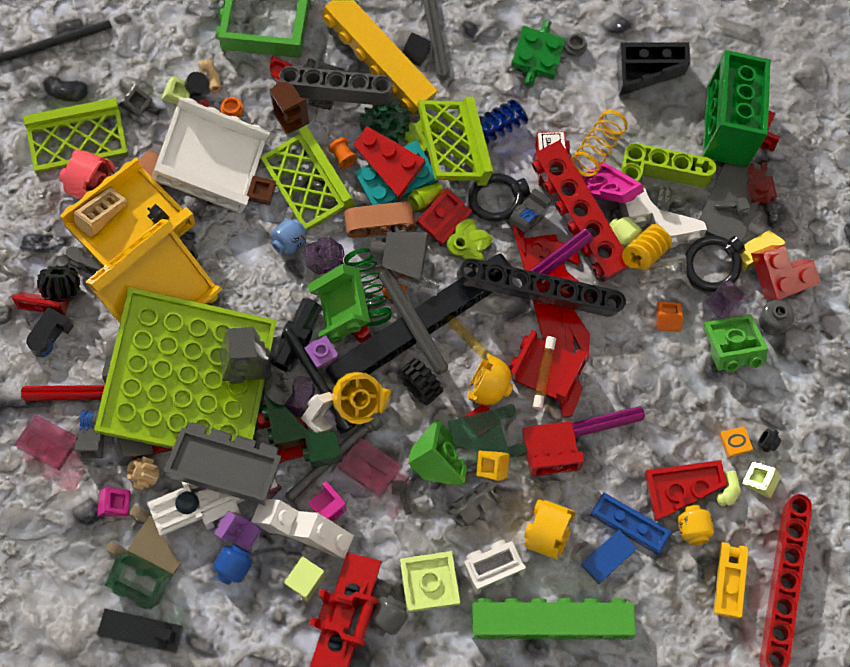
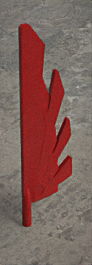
M512 225L524 270L530 271L565 244L558 242L556 234L525 238L524 232L515 225ZM575 253L567 261L578 266L580 263L578 253ZM564 263L548 274L578 281L566 271ZM536 283L537 290L546 293L545 286L541 283ZM560 289V293L563 297H570L569 292L566 289ZM584 294V299L587 301V295ZM532 300L542 339L546 341L548 336L555 337V346L571 353L574 352L575 339L579 349L587 353L588 360L590 333L574 309ZM579 379L567 403L564 404L559 401L564 418L573 416L583 389Z

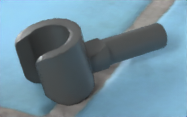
M744 197L738 198L735 202L715 203V209L736 208L738 215H746L750 212L749 202Z

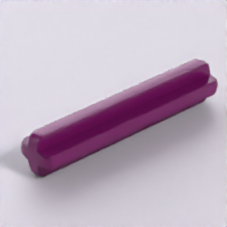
M583 229L530 271L548 275L593 240L592 234L588 229Z
M641 406L574 422L572 423L574 435L579 437L643 421L645 412Z

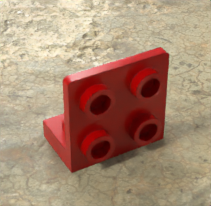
M571 421L523 427L522 433L530 477L581 470L584 463L583 453L577 450Z

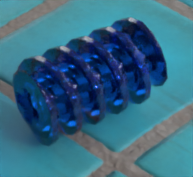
M514 99L507 101V104H501L499 108H493L491 112L484 113V116H479L487 145L489 144V136L493 141L497 140L496 132L503 137L505 136L504 128L510 133L513 131L512 124L517 129L521 127L519 120L524 124L528 123L526 112Z

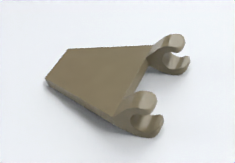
M134 505L130 510V515L133 519L144 525L127 550L114 541L109 542L106 550L114 557L167 586L181 563L165 537L160 536L151 515Z

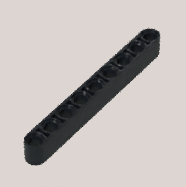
M501 253L487 260V262L512 267ZM472 270L466 275L469 277H474L475 272L474 270ZM488 273L491 281L499 282L496 274ZM457 280L414 309L428 333L432 334L493 292L465 286ZM401 317L332 362L326 368L325 373L334 385L348 373L361 372L370 375L418 342L403 317Z

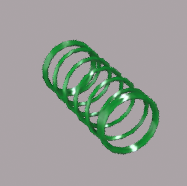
M369 248L353 250L344 258L345 265L355 266L354 268L368 263H375L370 268L360 269V272L374 268L377 262L371 261L374 257L373 255L362 261L348 262L357 254L362 252L370 253ZM373 272L363 275L361 279L370 275L378 276L371 280L362 281V283H368L377 280L380 277V273ZM375 284V285L368 286V287L364 288L363 290L365 291V290H367V289H369V288L376 287V286H382V287H381L380 289L376 290V291L366 292V293H364V294H365V295H368V294L377 293V292L381 291V290L384 288V285H382V284ZM377 296L367 300L366 304L367 306L379 305L384 303L388 297ZM378 298H385V299H384L383 301H381V302L374 303V304H367L368 302H370V301H372V300H375V299H378ZM385 307L368 312L369 318L381 317L388 313L389 315L381 320L370 322L365 326H377L387 322L392 317L391 309Z

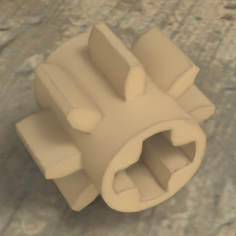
M143 456L141 459L137 458L136 461L133 460L129 464L126 476L129 481H133L131 487L143 490L144 487L149 488V485L153 486L157 482L159 469L156 465H153L154 459Z

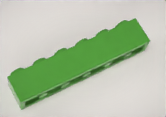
M480 598L478 602H473L472 639L632 640L636 635L634 603H627V600L623 598L611 599V603H600V599L597 598L584 599V603L573 602L571 598H561L557 602H547L545 598L531 599V602H520L518 598L504 599V602H494L492 598Z

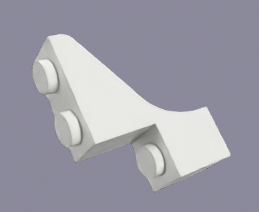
M643 188L644 192L636 196L634 200L626 203L619 202L622 216L629 217L639 227H644L647 224H658L663 227L672 239L671 248L683 243L692 244L704 237L706 233V225L701 220L659 210L649 199L645 188Z
M267 499L265 505L258 504L251 521L269 533L290 537L339 559H345L354 537L353 534L319 513L297 511L283 501Z

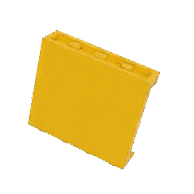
M137 157L131 162H126L119 171L105 178L102 184L93 191H88L81 200L67 207L60 215L66 229L103 267L155 225L147 216L150 213L147 208H151L155 203L169 216L167 220H170L175 227L173 231L178 237H181L196 225L193 213L187 207L183 209L156 181L151 180V176L141 167ZM111 187L127 199L128 203L99 232L90 237L75 225L74 212ZM107 200L112 205L115 204L112 200Z
M161 219L85 282L119 324L129 287L207 305L214 302L218 298V293L223 290L220 286L214 284L173 231L175 227L170 220Z

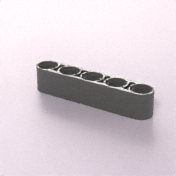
M287 66L279 74L280 82L288 81L289 85L293 84L300 98L386 106L394 98L392 81L384 75Z

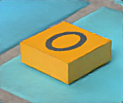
M745 426L723 431L719 434L727 458L752 452L753 447Z

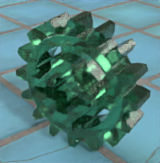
M393 101L388 105H372L371 109L365 107V114L360 115L361 122L359 124L362 132L366 127H369L399 144L398 138L405 139V132L410 131V117L407 114V109L401 108L400 102L393 105Z

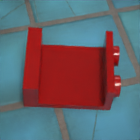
M532 330L529 336H524L520 344L521 352L518 358H513L509 366L511 378L519 384L566 404L587 363V353L577 349L574 354L555 346L554 351H550L551 348L547 351L544 349L546 341L539 339L537 331Z

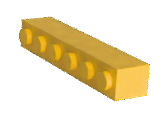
M332 0L324 6L322 17L325 24L329 28H333L338 33L340 40L354 50L355 56L369 66L372 74L384 75L391 79L393 94L400 100L402 107L406 111L416 115L419 112L417 106L419 100H434L438 90L354 0Z

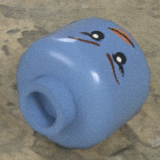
M283 220L271 232L273 241L271 245L280 254L292 255L305 244L307 231L298 220Z

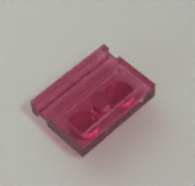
M35 414L32 422L26 426L14 445L19 450L60 471L74 450L73 447L78 436Z
M361 437L338 466L339 470L380 498L394 480L396 474L402 469L401 464Z

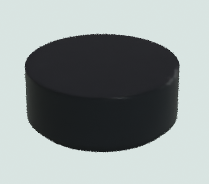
M197 71L190 73L184 83L186 90L194 96L203 95L209 87L208 78L203 73Z

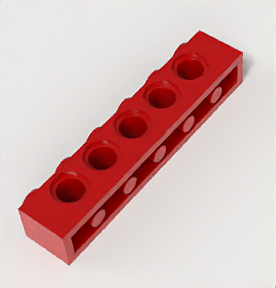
M558 140L535 152L532 159L533 162L531 163L533 170L537 175L542 176L544 188L548 195H553L556 200L555 206L559 214L566 217L568 221L567 227L572 236H575L585 228H592L597 232V237H593L591 242L580 249L582 254L591 260L593 264L591 268L597 278L601 277L602 281L605 282L627 270L629 267L622 258L624 248L561 141ZM550 168H558L561 171V175H553L550 172ZM562 188H570L573 191V195H564ZM574 209H583L585 216H577L574 213ZM598 249L607 250L609 257L602 258L598 254Z

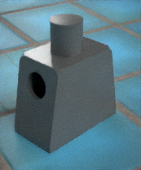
M388 232L386 243L372 241L370 255L383 257L382 267L422 280L429 233Z

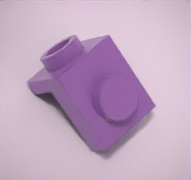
M327 336L315 340L304 347L316 368H320L338 358V354Z
M228 511L220 520L219 526L214 533L221 539L235 542L244 550L249 551L262 529L252 523L246 516Z

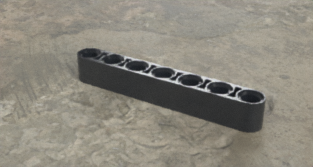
M466 259L457 271L458 281L465 286L606 317L616 315L626 305L624 294L618 290L483 260ZM467 267L473 269L475 272V276H467L464 272V268ZM488 273L496 274L499 282L491 281ZM512 278H518L522 282V287H516L512 282ZM536 283L543 284L546 288V293L539 292ZM561 288H564L569 292V298H565L561 295ZM584 294H589L593 299V303H588L584 299ZM608 299L615 301L616 308L609 306Z

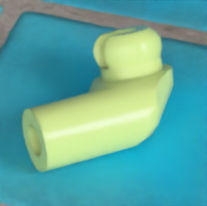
M736 471L724 473L727 487L723 493H718L716 496L720 506L733 505L741 494Z

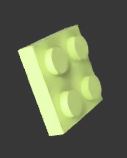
M452 551L400 559L407 613L460 605Z

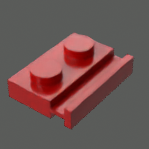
M446 188L416 221V224L423 231L428 232L429 236L438 241V244L442 246L455 231L456 226L464 221L473 210L471 208L468 209L461 199Z

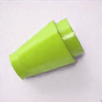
M438 182L414 189L408 195V202L412 204L414 211H424L444 190Z

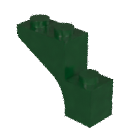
M265 396L266 404L262 405L264 419H269L271 428L267 429L270 444L279 447V450L307 445L302 447L305 462L310 461L312 468L342 462L336 431L327 433L310 431L302 426L284 405H279L268 396Z

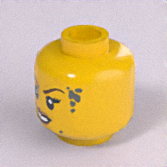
M699 505L686 507L685 512L678 516L682 540L689 542V545L693 546L710 542L709 538L714 535V527L709 511L701 509Z

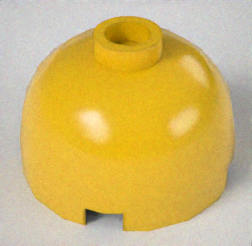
M487 354L488 360L483 358L471 380V383L474 384L473 392L468 390L467 398L475 403L491 406L500 402L503 397L508 398L513 389V384L510 383L511 372L507 364L499 358Z
M352 372L344 375L338 380L332 393L333 406L338 414L350 423L355 424L367 423L374 419L370 418V416L381 411L385 399L381 384L369 374Z

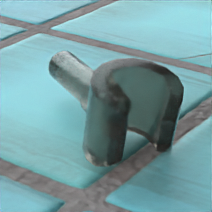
M402 480L391 481L392 495L400 494L405 515L412 514L407 500L405 482Z

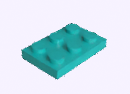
M417 140L404 146V148L424 158L426 164L400 200L408 197L414 189L439 181L435 180L432 166ZM369 164L354 171L371 205L400 201Z

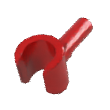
M367 326L361 327V330L351 333L359 343H363L372 337Z

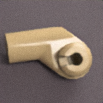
M210 59L200 60L198 63L199 71L201 73L207 72L210 91L213 93L219 92L221 90L220 77L213 61Z

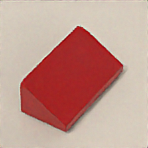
M20 292L12 296V300L18 309L44 313L50 307L66 316L69 299L64 298L60 301L58 299L49 300V298H43L42 295Z

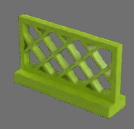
M465 96L463 102L419 100L417 106L435 180L476 181L477 186H486L493 173V168L474 97ZM426 109H433L438 114L433 117L426 112ZM457 109L459 116L455 118L447 110ZM441 116L451 122L448 127L438 121ZM432 125L442 131L439 136L430 130ZM454 126L463 131L461 137L451 130ZM448 135L456 142L452 146L442 138ZM439 144L447 152L442 155L435 150V145ZM459 144L468 150L466 156L456 149ZM450 153L461 160L457 165L447 158ZM443 163L452 171L440 172L439 165ZM465 163L472 168L473 172H466L460 167Z
M116 98L23 116L35 173L66 167L70 159L65 160L60 155L66 146L74 151L78 149L69 143L76 133L85 138V141L79 148L81 151L91 142L99 147L95 155L109 159L128 155L120 106ZM116 117L117 124L112 131L102 126L106 119ZM89 122L95 127L87 136L79 131L83 123ZM63 127L72 130L65 140L55 135ZM99 129L109 134L102 144L92 139ZM43 131L48 134V137L40 145L34 141L33 133ZM114 137L121 142L122 149L112 151L106 146ZM53 138L62 143L56 153L46 148ZM43 151L53 156L48 164L39 165L38 158Z
M305 125L299 129L300 134L260 158L272 178L276 181L278 188L298 221L305 227L306 231H309L342 210L356 207L308 126ZM300 142L303 146L301 155L290 154L291 147ZM276 156L283 157L280 167L271 166L268 161ZM288 158L299 160L296 171L285 169ZM303 161L314 164L312 173L301 172ZM283 173L294 175L291 186L281 183ZM299 176L310 178L307 189L296 187ZM314 179L325 182L323 192L311 190ZM294 191L305 193L302 204L292 202ZM310 194L321 196L318 207L307 205ZM326 197L335 199L338 205L331 209L323 208ZM305 209L316 211L315 219L305 223L303 220Z

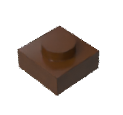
M253 176L247 193L248 201L270 205L275 192L276 181Z

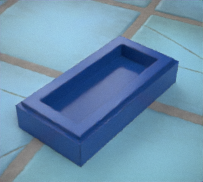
M618 530L592 553L581 566L600 584L637 550V547Z

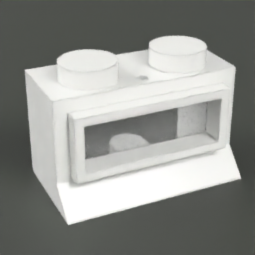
M500 540L490 546L492 550L485 553L477 550L466 556L468 560L464 561L463 567L476 595L481 593L482 588L494 583L495 585L502 584L507 577L514 574L524 575L526 567L522 563L512 541L506 543L505 540Z

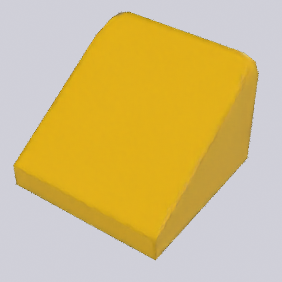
M478 451L476 476L495 481L506 479L508 477L510 455L503 452Z

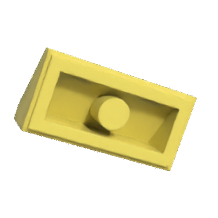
M768 230L745 243L746 251L741 254L743 272L754 267L751 256L752 252L770 245H785L786 242Z

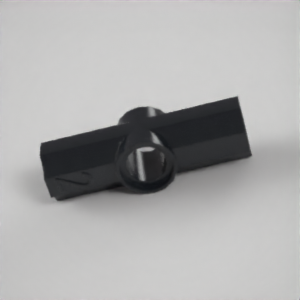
M303 298L292 321L289 320L284 329L289 327L293 330L303 348L308 346L311 340L312 329L322 311V306L310 298ZM282 332L281 342L271 360V364L279 370L291 372L298 357Z

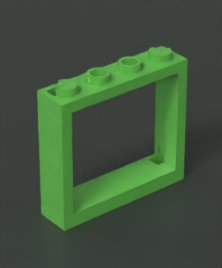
M223 0L225 5L224 8L220 9L219 14L221 26L216 28V39L219 40L221 50L301 58L311 0H298L292 39L229 32L235 0Z

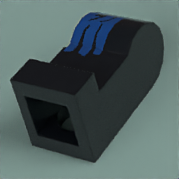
M48 307L26 339L27 346L35 356L46 357L52 352L53 343L62 331L69 334L74 326L69 318Z

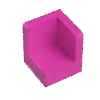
M326 481L322 484L323 490L313 497L308 504L315 513H319L334 522L347 511L344 500Z

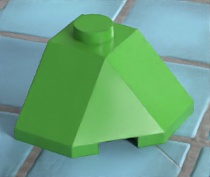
M437 419L411 448L408 463L411 469L426 481L458 486L465 484L467 467L464 459H458L456 449L454 448L457 446L455 437Z

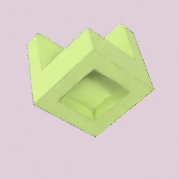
M302 556L285 580V585L300 594L302 599L308 602L324 580L325 573Z

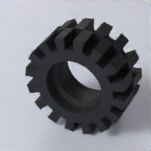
M413 358L398 371L399 378L403 381L404 386H407V390L412 392L413 396L418 398L419 402L424 405H429L443 393V387L440 385V381L436 379V375L432 374L431 369L427 368L419 359Z

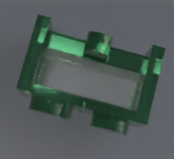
M127 551L116 557L105 586L112 589V592L117 596L132 599L140 608L152 609L160 604L166 587L174 574Z

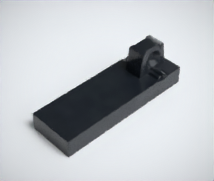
M105 608L97 635L103 638L176 654L183 626Z

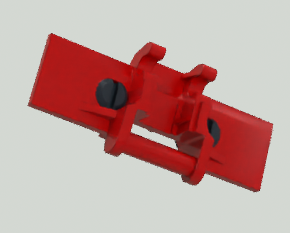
M347 552L334 593L331 594L325 589H320L318 597L323 601V605L318 619L311 617L309 623L310 627L321 632L310 667H349L355 647H364L366 642L364 636L374 605H377L379 601L378 598L371 595L382 561ZM362 604L363 607L354 635H348L357 606Z

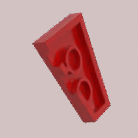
M369 127L364 129L354 143L357 152L377 172L381 180L389 186L399 200L426 164L424 158Z
M721 460L645 471L655 522L725 488L727 485Z

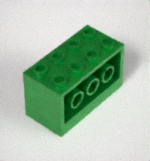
M728 50L724 51L707 84L702 157L743 167L749 166L768 135L771 60Z

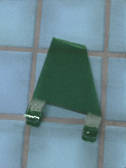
M513 404L448 421L455 447L473 451L508 453L510 455L509 458L524 456L527 452L525 443L507 447L500 419L515 416L516 409Z

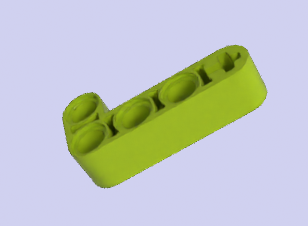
M632 143L626 147L620 171L640 182L642 175L696 187H706L713 178L716 164L707 157Z

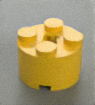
M539 499L533 512L536 515L533 524L528 523L524 533V538H526L524 546L530 551L558 561L559 555H562L571 533L568 523L569 521L574 522L576 511L547 500L542 501Z

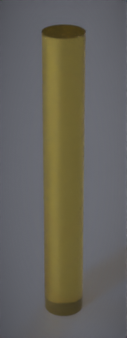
M447 315L445 317L446 322L482 359L488 360L487 354H492L453 315Z

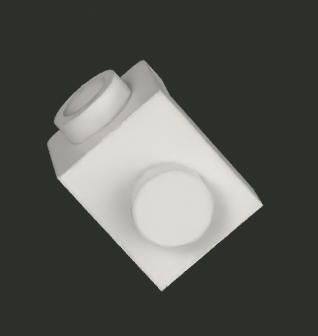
M330 392L321 395L316 394L309 400L307 404L309 407L301 419L307 424L310 431L326 433L333 428L324 418V415L333 404Z

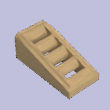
M109 187L74 212L75 225L92 237L128 203V200ZM110 199V200H112L115 204L112 205V204L109 203L107 200Z

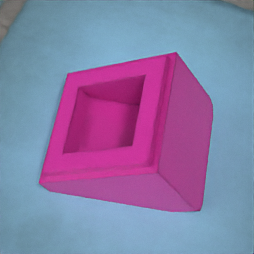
M110 487L102 489L99 493L98 516H129L131 491Z

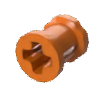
M345 137L334 140L328 148L329 152L337 158L338 166L341 169L352 166L358 159L356 153L352 152L348 147V141Z

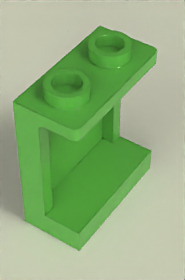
M342 264L308 284L309 293L320 296L326 329L318 332L319 338L327 336L330 342H339L346 335L361 330V327L370 323L359 269Z

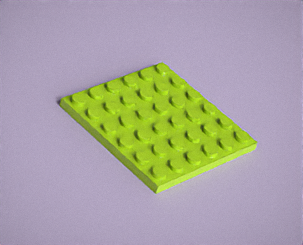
M129 287L94 433L173 449L181 428L187 429L189 423L193 422L208 427L207 435L210 434L213 428L231 433V442H234L237 435L253 440L265 379L244 380L240 384H230L229 381H222L220 349L227 328L254 327L260 336V341H264L265 348H269L271 351L277 320Z

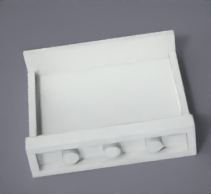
M180 97L151 180L241 214L247 206L249 200L247 196L248 189L270 132L264 130L261 126L243 122L236 116L223 114L216 108L200 105L193 99Z

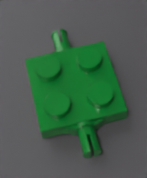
M547 19L542 21L540 30L523 25L510 66L527 74L524 85L527 87L529 80H531L529 88L534 86L536 77L554 80L566 38L549 33L552 22L549 20L547 27H545Z

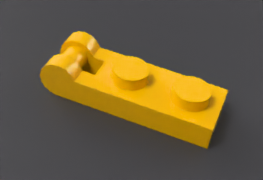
M721 542L713 615L735 619L742 618L748 560V547L740 545L737 548L731 547L730 543ZM729 557L737 558V564L729 562Z

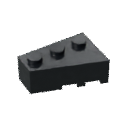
M689 42L620 43L616 54L618 96L685 75L691 64Z

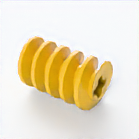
M651 224L624 248L622 253L623 261L630 268L647 270L671 248L672 239L663 227L658 224Z

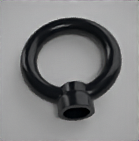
M493 173L487 184L503 183L508 185L515 198L512 206L505 211L497 213L484 210L477 201V195L484 186H477L476 181L469 190L468 204L473 210L472 212L479 218L490 222H501L510 218L516 207L524 202V198L530 195V189L525 178L516 180L506 174Z
M720 236L702 237L692 243L685 253L683 262L685 274L689 281L701 290L708 292L725 290L732 286L739 278L742 271L741 254L746 249L736 236H732L730 239ZM705 246H720L732 258L731 272L722 281H704L694 270V257Z

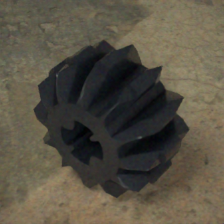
M68 265L48 266L47 269L40 270V274L37 275V288H39V293H41L43 298H49V300L58 299L59 301L64 298L70 299V296L77 295V291L80 290L78 272H76L75 268L68 267Z

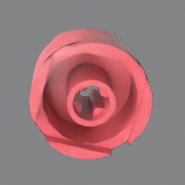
M76 149L72 153L66 168L61 170L59 180L63 182V188L67 195L81 200L88 191H93L102 184L105 178L111 176V173L115 174V167L111 160Z

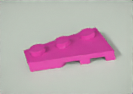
M605 162L600 164L601 168L595 176L581 175L592 196L595 198L626 203L634 200L636 196L644 192L640 182ZM567 188L568 192L573 193L570 188Z

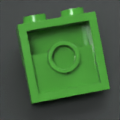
M752 314L704 322L703 330L711 345L710 354L718 371L734 372L739 367L748 365L751 368H758L766 362L768 347Z

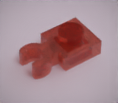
M762 162L760 171L754 168L753 163H750L748 174L752 178L748 179L747 184L751 203L775 201L777 195L773 176L765 175L768 169L766 162Z

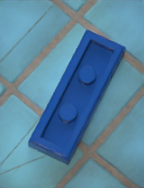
M605 492L602 493L590 516L612 529L620 530L626 537L657 555L660 554L672 532Z

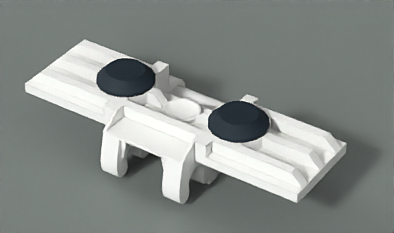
M275 478L272 483L271 489L278 487ZM182 482L183 488L147 503L160 536H163L200 519H203L207 530L215 528L214 521L225 516L228 511L241 514L237 504L245 500L209 489L194 494L192 490L199 486Z

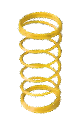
M611 109L602 112L593 129L588 132L581 146L573 154L571 160L578 172L583 176L591 177L599 172L600 164L606 161V156L612 152L611 148L617 145V139L622 138L623 133L626 132L628 122L621 113ZM606 114L619 116L625 123L624 130H621L614 122L603 120V116ZM604 122L614 124L620 131L610 129ZM595 130H601L605 136L614 139L615 144L610 146L604 139L596 137ZM604 131L608 132V133L611 134L613 137H610V136L607 135ZM613 134H620V136L616 138ZM595 138L601 145L610 149L609 153L604 154L601 149L591 145L589 139ZM598 139L604 141L607 145L603 144ZM590 146L594 152L604 156V160L598 162L595 157L584 151V147ZM578 155L586 156L590 161L594 162L596 170H590L583 166L579 161ZM575 156L584 169L594 173H586L580 170L574 162Z

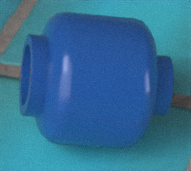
M234 543L232 546H224L213 563V568L218 573L216 578L227 585H230L231 582H242L253 563L249 557L251 553Z

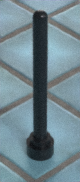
M289 327L285 328L283 335L321 394L327 392L332 394L293 330ZM333 404L331 405L330 409L336 417L335 422L337 424L335 427L341 435L357 425L342 418Z

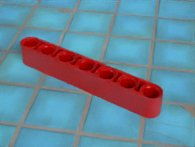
M803 494L793 495L782 509L759 659L760 667H774L769 662L770 655L778 658L780 662L779 667H788L790 663L812 512V503ZM792 504L799 505L802 513L795 512ZM788 528L796 530L798 538L792 537L788 532ZM785 553L791 554L795 559V563L788 562L785 559ZM781 578L790 581L791 589H787L781 584ZM777 603H781L787 608V615H783L778 611ZM773 629H778L782 632L783 641H779L774 637Z

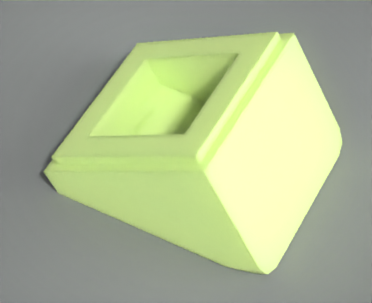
M173 75L166 84L161 100L178 104L180 97L190 98L191 94L185 88V81Z
M752 462L742 484L765 497L771 498L780 480V475L776 468Z

